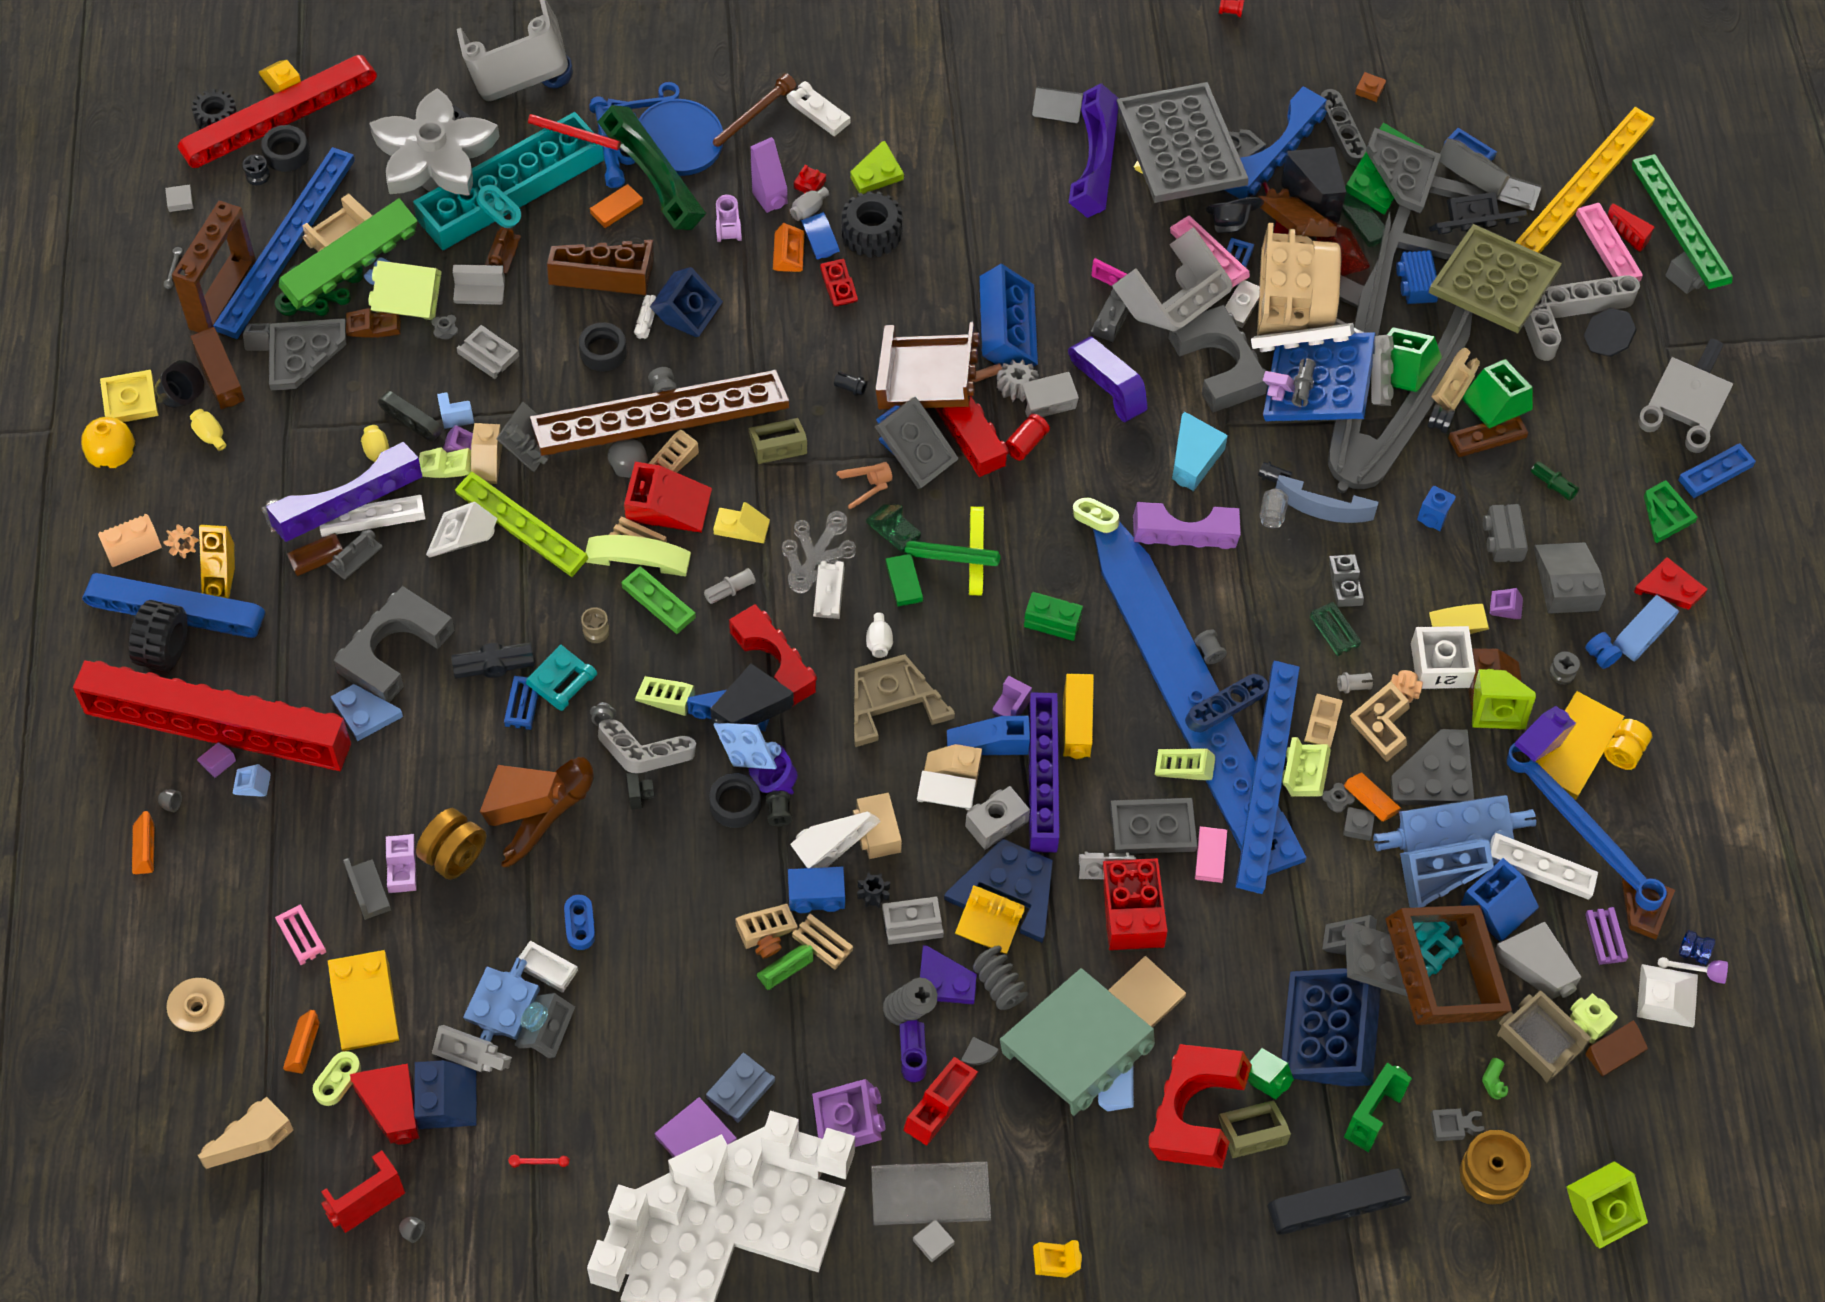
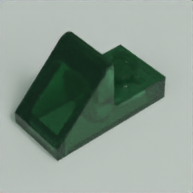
M884 504L866 519V523L903 553L906 543L908 541H917L921 538V532L902 517L903 507L901 505Z

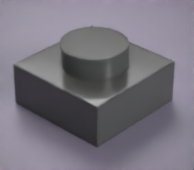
M1348 807L1343 836L1370 841L1375 814L1371 811Z

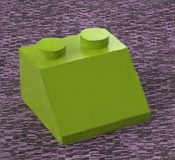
M1615 1161L1566 1186L1574 1213L1599 1249L1648 1223L1634 1173Z

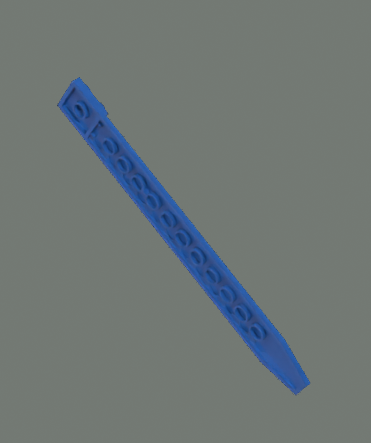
M1120 521L1118 528L1109 533L1100 532L1093 528L1102 576L1189 749H1208L1215 755L1212 780L1205 781L1240 850H1242L1256 761L1232 716L1201 733L1194 732L1188 728L1185 718L1190 709L1220 691L1150 555L1138 542H1134V537ZM1212 704V708L1216 712H1224L1220 705ZM1204 714L1202 717L1198 718L1197 720H1199V719L1204 720L1206 714ZM1278 806L1272 840L1275 845L1274 850H1271L1267 876L1304 863L1306 860V856L1290 824Z

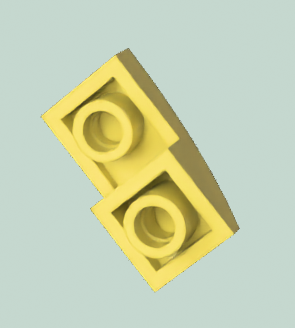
M1483 604L1463 605L1429 612L1432 627L1469 626L1470 634L1489 629Z

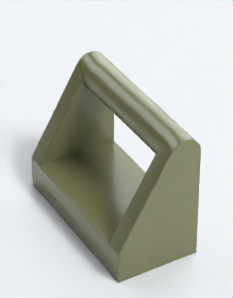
M798 418L749 428L758 464L807 454V438ZM790 429H795L796 432L795 434L780 436L761 441L758 437L761 435L776 433Z
M1274 1100L1219 1114L1224 1135L1230 1142L1229 1150L1232 1159L1287 1145L1291 1136L1288 1125ZM1270 1113L1275 1127L1237 1136L1231 1123Z

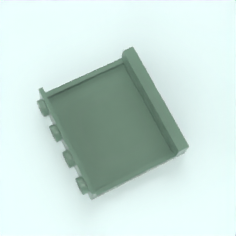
M1080 968L1001 1037L1000 1043L1003 1055L1009 1060L1015 1056L1070 1104L1071 1114L1075 1116L1080 1110L1087 1109L1101 1091H1107L1121 1073H1127L1141 1055H1147L1154 1047L1155 1038L1154 1029Z

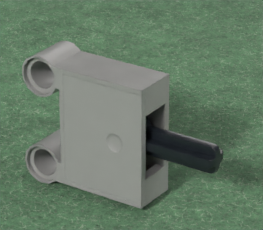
M1710 339L1696 367L1676 358H1671L1649 405L1641 410L1638 422L1642 430L1645 432L1658 430L1661 426L1663 414L1692 426L1685 439V445L1689 451L1700 453L1707 448L1710 441V431L1733 386V383L1710 374L1723 348L1722 342ZM1646 414H1654L1658 421L1652 424L1647 423L1644 416ZM1695 434L1701 435L1704 438V443H1693L1691 436Z

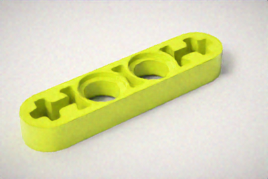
M971 507L970 548L983 549L984 507ZM969 563V595L982 596L983 565Z

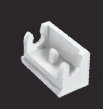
M821 561L820 565H818L813 617L840 619L845 570L844 562L836 561L835 564H827L826 561Z
M922 771L917 801L961 807L969 810L973 804L976 780Z

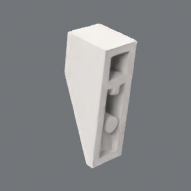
M870 812L837 819L802 830L796 836V840L790 845L807 868L828 867L881 821Z

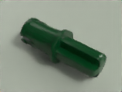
M1536 462L1531 469V473L1548 484L1547 488L1549 490L1557 491L1568 501H1571L1577 495L1579 487L1566 480L1561 472L1555 473L1541 462Z

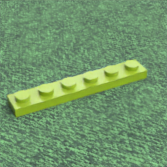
M471 471L455 489L457 495L469 503L476 502L498 518L496 523L569 576L573 577L589 559L585 552Z

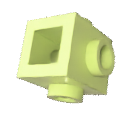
M1593 993L1586 1000L1581 997L1570 1008L1573 1012L1570 1018L1591 1037L1589 1042L1592 1045L1612 1028L1618 1018L1610 1010L1609 1005L1603 999L1597 998Z

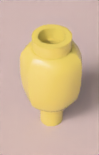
M198 409L191 414V427L197 436L208 444H214L218 451L223 450L227 445L222 439L223 429L215 417L209 412H204L203 409Z
M370 425L364 428L361 442L366 456L375 462L381 452L389 449V444L385 433L377 425Z

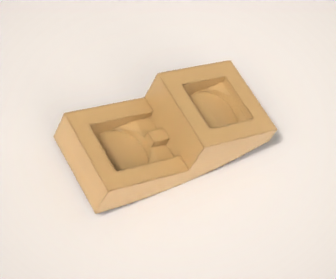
M1321 694L1316 695L1304 742L1315 745L1328 744L1331 748L1343 700Z

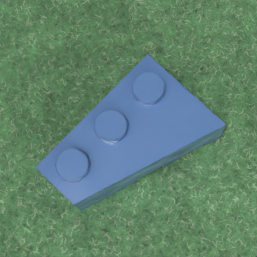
M1484 839L1400 853L1410 908L1425 907L1426 904L1438 897L1448 894L1454 888L1494 868L1490 842Z

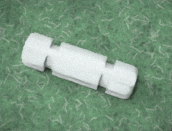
M646 295L644 297L637 320L638 324H636L634 334L639 339H646L649 335V328H651L655 314L650 308V305L656 298L654 295Z

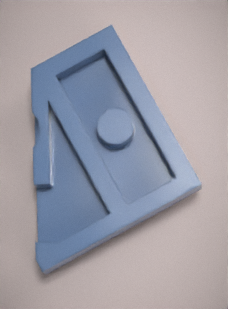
M355 684L331 696L332 703L341 717L344 718L345 723L357 741L403 717L402 711L398 707Z

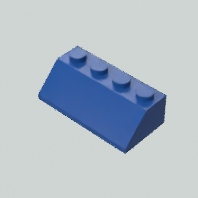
M999 264L979 276L982 356L994 364L999 363L1001 367L1004 363L1010 365L1012 359L1016 363H1020L1023 360L1025 365L1032 364L1034 367L1038 365L1034 284L1003 264Z

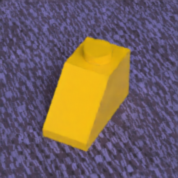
M288 60L278 61L259 71V75L275 94L301 82L299 73Z

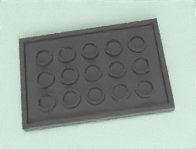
M1208 82L1116 99L1118 112L1154 203L1248 185V176Z

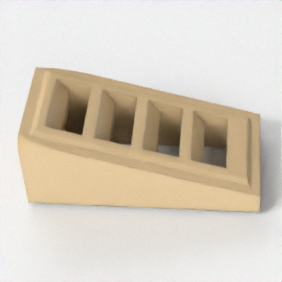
M680 429L648 464H660L677 473L699 453L698 443ZM676 451L677 453L680 454V456L678 457V456H677L676 454H674L673 452ZM668 458L673 462V464L671 465L665 459Z
M788 904L735 918L737 930L746 949L758 945V941L769 935L776 938L798 929ZM783 914L787 924L782 925L778 915ZM773 918L777 927L772 928L768 919ZM763 922L766 930H761L758 923ZM750 926L754 927L756 931L755 933L750 932Z

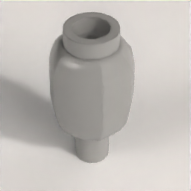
M823 187L819 191H809L798 197L790 209L791 216L797 221L813 216L822 207L823 199L829 195L827 188Z

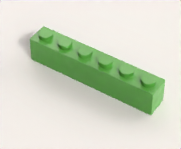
M398 198L281 276L279 288L296 309L303 305L307 307L322 292L326 294L332 291L337 286L336 283L341 279L348 280L357 272L356 269L362 265L367 267L372 264L378 254L384 252V254L388 253L396 246V242L402 238L407 240L416 232L417 219Z

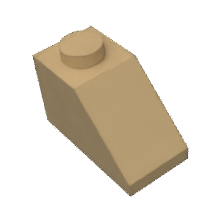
M474 423L471 443V471L489 484H497L502 444L496 439L501 432L500 424Z
M955 744L928 752L924 771L975 779L977 786L982 749Z

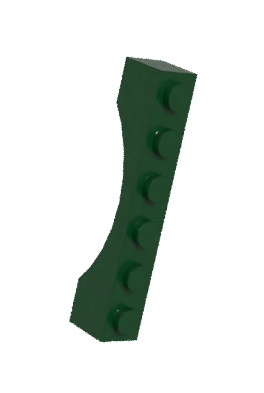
M611 105L597 122L609 138L621 141L620 148L648 176L659 196L661 211L673 228L693 230L706 215V212L630 107Z

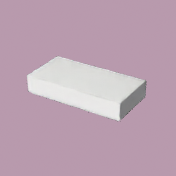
M532 941L527 944L518 957L521 960L527 961L524 972L562 993L578 971L576 965Z

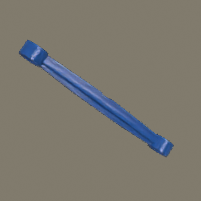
M1513 744L1509 749L1506 759L1509 768L1515 772L1528 775L1584 839L1637 891L1635 899L1641 908L1648 911L1659 909L1667 893L1663 883L1656 879H1646L1605 831L1536 761L1534 762L1531 759L1526 763L1516 761L1512 754L1522 751ZM1647 888L1655 890L1659 894L1660 900L1650 901L1646 899L1642 894V890Z

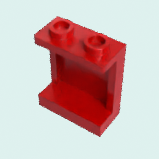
M382 1150L372 1156L378 1171L377 1174L338 1200L333 1199L327 1188L321 1191L325 1199L321 1205L334 1228L340 1225L346 1233L405 1193L398 1172Z

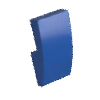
M824 212L801 220L816 259L827 258L834 253L840 252Z

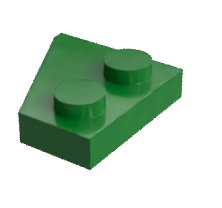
M1666 480L1646 490L1644 494L1646 509L1656 543L1692 525L1698 518Z

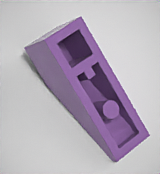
M771 137L751 146L752 193L766 213L779 209L788 203L787 185L775 141Z

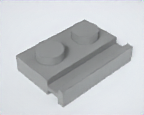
M482 325L464 340L465 343L462 346L457 347V353L494 379L497 378V374L500 371L503 372L519 357V352L516 348Z
M937 897L882 904L888 945L943 938L944 932Z

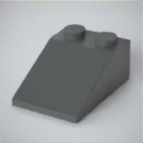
M1585 542L1534 546L1548 614L1600 610L1606 596L1601 572Z

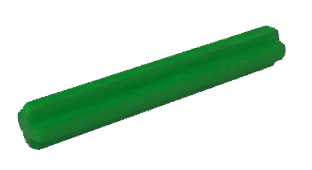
M908 541L905 547V552L913 557L998 566L1001 560V555L995 550Z

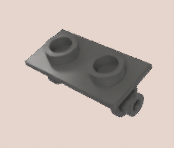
M363 530L361 535L343 549L341 553L337 556L334 555L332 557L333 560L327 563V566L346 580L383 546L374 539L376 535L372 530Z

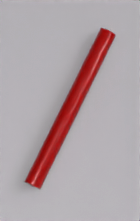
M530 114L528 118L529 124L611 149L619 150L621 141Z

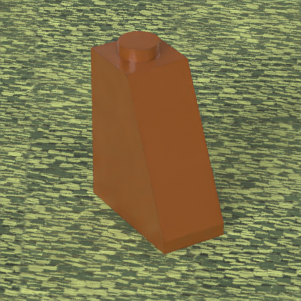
M498 765L480 813L490 826L546 813L558 801L564 798L565 785L557 772Z

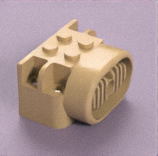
M1268 223L1261 248L1257 336L1335 325L1339 305L1341 248L1338 243L1312 241L1307 236L1295 235V229H1289L1288 234L1273 233V223Z

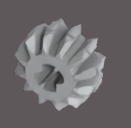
M1013 359L1010 365L1003 364L1001 370L997 373L998 391H1002L1003 398L1011 396L1012 402L1016 398H1019L1022 402L1025 400L1022 389L1023 383L1037 380L1039 376L1038 372L1033 370L1032 364L1025 365L1023 360L1020 363H1016Z

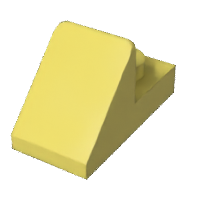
M746 502L743 503L741 511L719 508L714 525V534L764 544L770 519Z

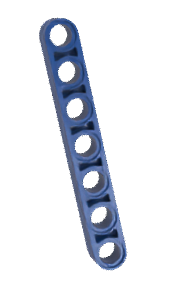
M99 573L91 575L82 600L92 607L135 616L147 600L181 606L186 611L188 626L249 638L257 636L265 616V610L257 604Z

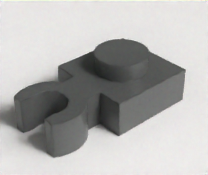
M1461 1108L1432 1110L1431 1120L1435 1141L1463 1140L1465 1132L1474 1136L1483 1133L1485 1130L1484 1126L1476 1127L1472 1124V1120L1481 1119L1482 1112L1473 1111L1467 1116H1462Z

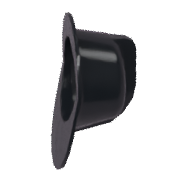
M1249 197L1227 203L1213 204L1206 208V212L1213 215L1216 232H1236L1247 224L1250 212L1260 208L1264 204V200L1257 197Z
M184 360L176 361L162 372L155 385V391L158 396L156 403H164L171 408L190 404L204 390V380L199 369L192 363Z

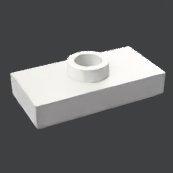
M1245 280L1242 281L1226 304L1225 308L1228 313L1233 314L1236 326L1243 328L1259 301V286Z

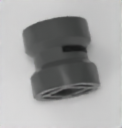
M659 367L649 373L648 379L650 385L654 387L653 393L678 389L676 383L673 382L674 375L670 368Z

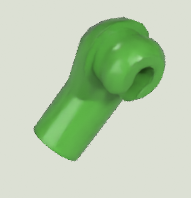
M1498 1058L1491 1059L1482 1077V1082L1489 1096L1494 1099H1501L1508 1094V1087L1504 1086V1083L1499 1079L1505 1064Z

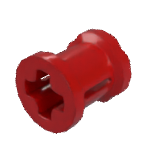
M1221 0L1218 14H1236L1237 17L1241 18L1244 0Z

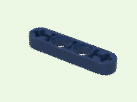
M1251 674L1193 706L1185 718L1186 725L1194 732L1201 733L1261 700L1269 687L1267 680L1258 674ZM1250 686H1252V687H1258V688L1252 689V690L1250 691V693L1248 692ZM1230 694H1238L1243 702L1234 701ZM1212 704L1220 705L1224 712H1216L1212 708ZM1204 714H1206L1204 720H1202V719L1197 720L1198 718H1200V717H1202Z

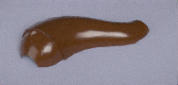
M578 757L571 759L555 771L565 785L564 798L558 801L549 812L523 818L514 839L503 850L506 860L502 861L501 866L507 868L521 860L532 850L551 824L562 813L586 797L594 780L593 768L586 758Z

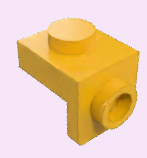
M1071 1240L1065 1245L1038 1242L1033 1246L1036 1275L1066 1278L1081 1268L1082 1254L1079 1251V1242L1076 1240Z

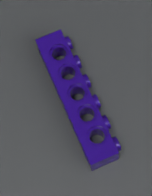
M1030 693V851L1057 853L1059 843L1057 693Z

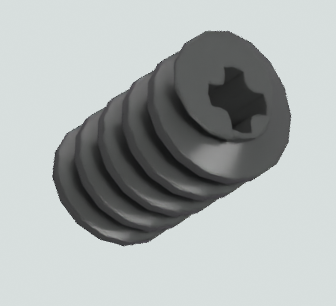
M998 945L981 953L975 960L973 970L979 974L980 981L985 983L984 987L990 992V997L996 1001L997 1008L999 1010H1006L1022 1002L1029 993L1020 992L1025 986L1024 982L1014 983L1019 978L1018 973L1009 975L1014 966L1011 963L1003 966L1008 957L1005 954L997 956L1002 950V947Z
M919 977L913 979L885 998L883 1003L885 1017L891 1023L898 1026L907 1020L919 1019L934 1009L938 996L936 988L926 978Z

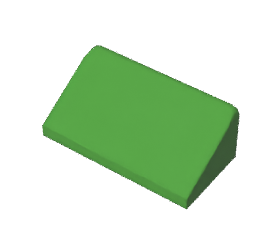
M798 946L758 972L757 977L765 988L770 990L813 962L812 946Z

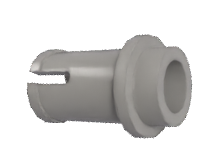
M1344 672L1337 678L1339 691H1344V693H1349L1351 690H1371L1373 682L1362 683V680H1373L1371 673L1349 675L1347 672Z

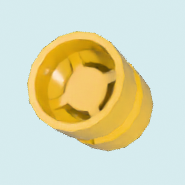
M1622 720L1614 733V737L1611 738L1604 750L1605 757L1619 768L1625 770L1634 769L1652 739L1651 731L1637 720Z

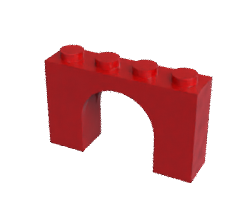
M1179 1045L1177 1054L1172 1059L1170 1078L1164 1086L1165 1095L1162 1105L1157 1109V1122L1154 1131L1149 1136V1148L1158 1160L1223 1168L1230 1142L1222 1130L1186 1124L1183 1121V1113L1190 1098L1205 1088L1221 1087L1245 1090L1252 1064L1243 1051Z

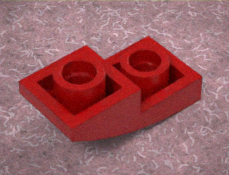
M840 259L820 264V270L833 306L857 302V294L852 277H849L845 260Z

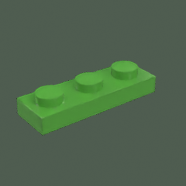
M641 566L621 582L622 588L676 634L696 618L695 612Z

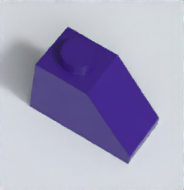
M1555 706L1543 713L1514 745L1535 762L1560 747L1576 725V722L1570 718L1567 712Z

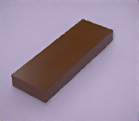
M1517 416L1492 428H1488L1482 423L1454 431L1449 434L1448 439L1457 456L1463 457L1527 438L1529 432L1520 416Z

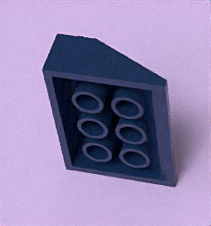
M1347 968L1290 972L1282 1060L1288 1063L1294 1079L1339 1086L1373 1085L1381 988L1347 978Z

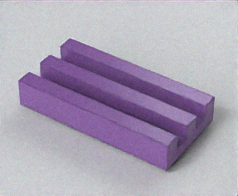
M1614 907L1608 908L1605 911L1604 909H1598L1597 912L1587 910L1585 916L1599 965L1626 962L1628 955ZM1606 918H1608V921H1609V925H1610V928H1611V932H1612V935H1613V939H1614V942H1615V946H1616V949H1617L1618 956L1616 955V952H1615V948H1614V945H1613V941H1612V938H1611V934H1610V931H1609V927H1608ZM1595 919H1599L1609 957L1605 956Z

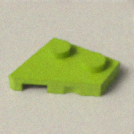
M883 141L850 171V178L858 192L864 194L868 191L904 180V173L888 145Z

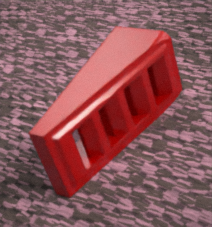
M1615 204L1610 206L1607 216L1617 233L1636 250L1641 252L1650 241L1655 227Z

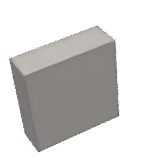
M190 184L165 188L169 212L194 209Z
M936 1219L913 1237L914 1243L931 1262L951 1248L955 1242Z

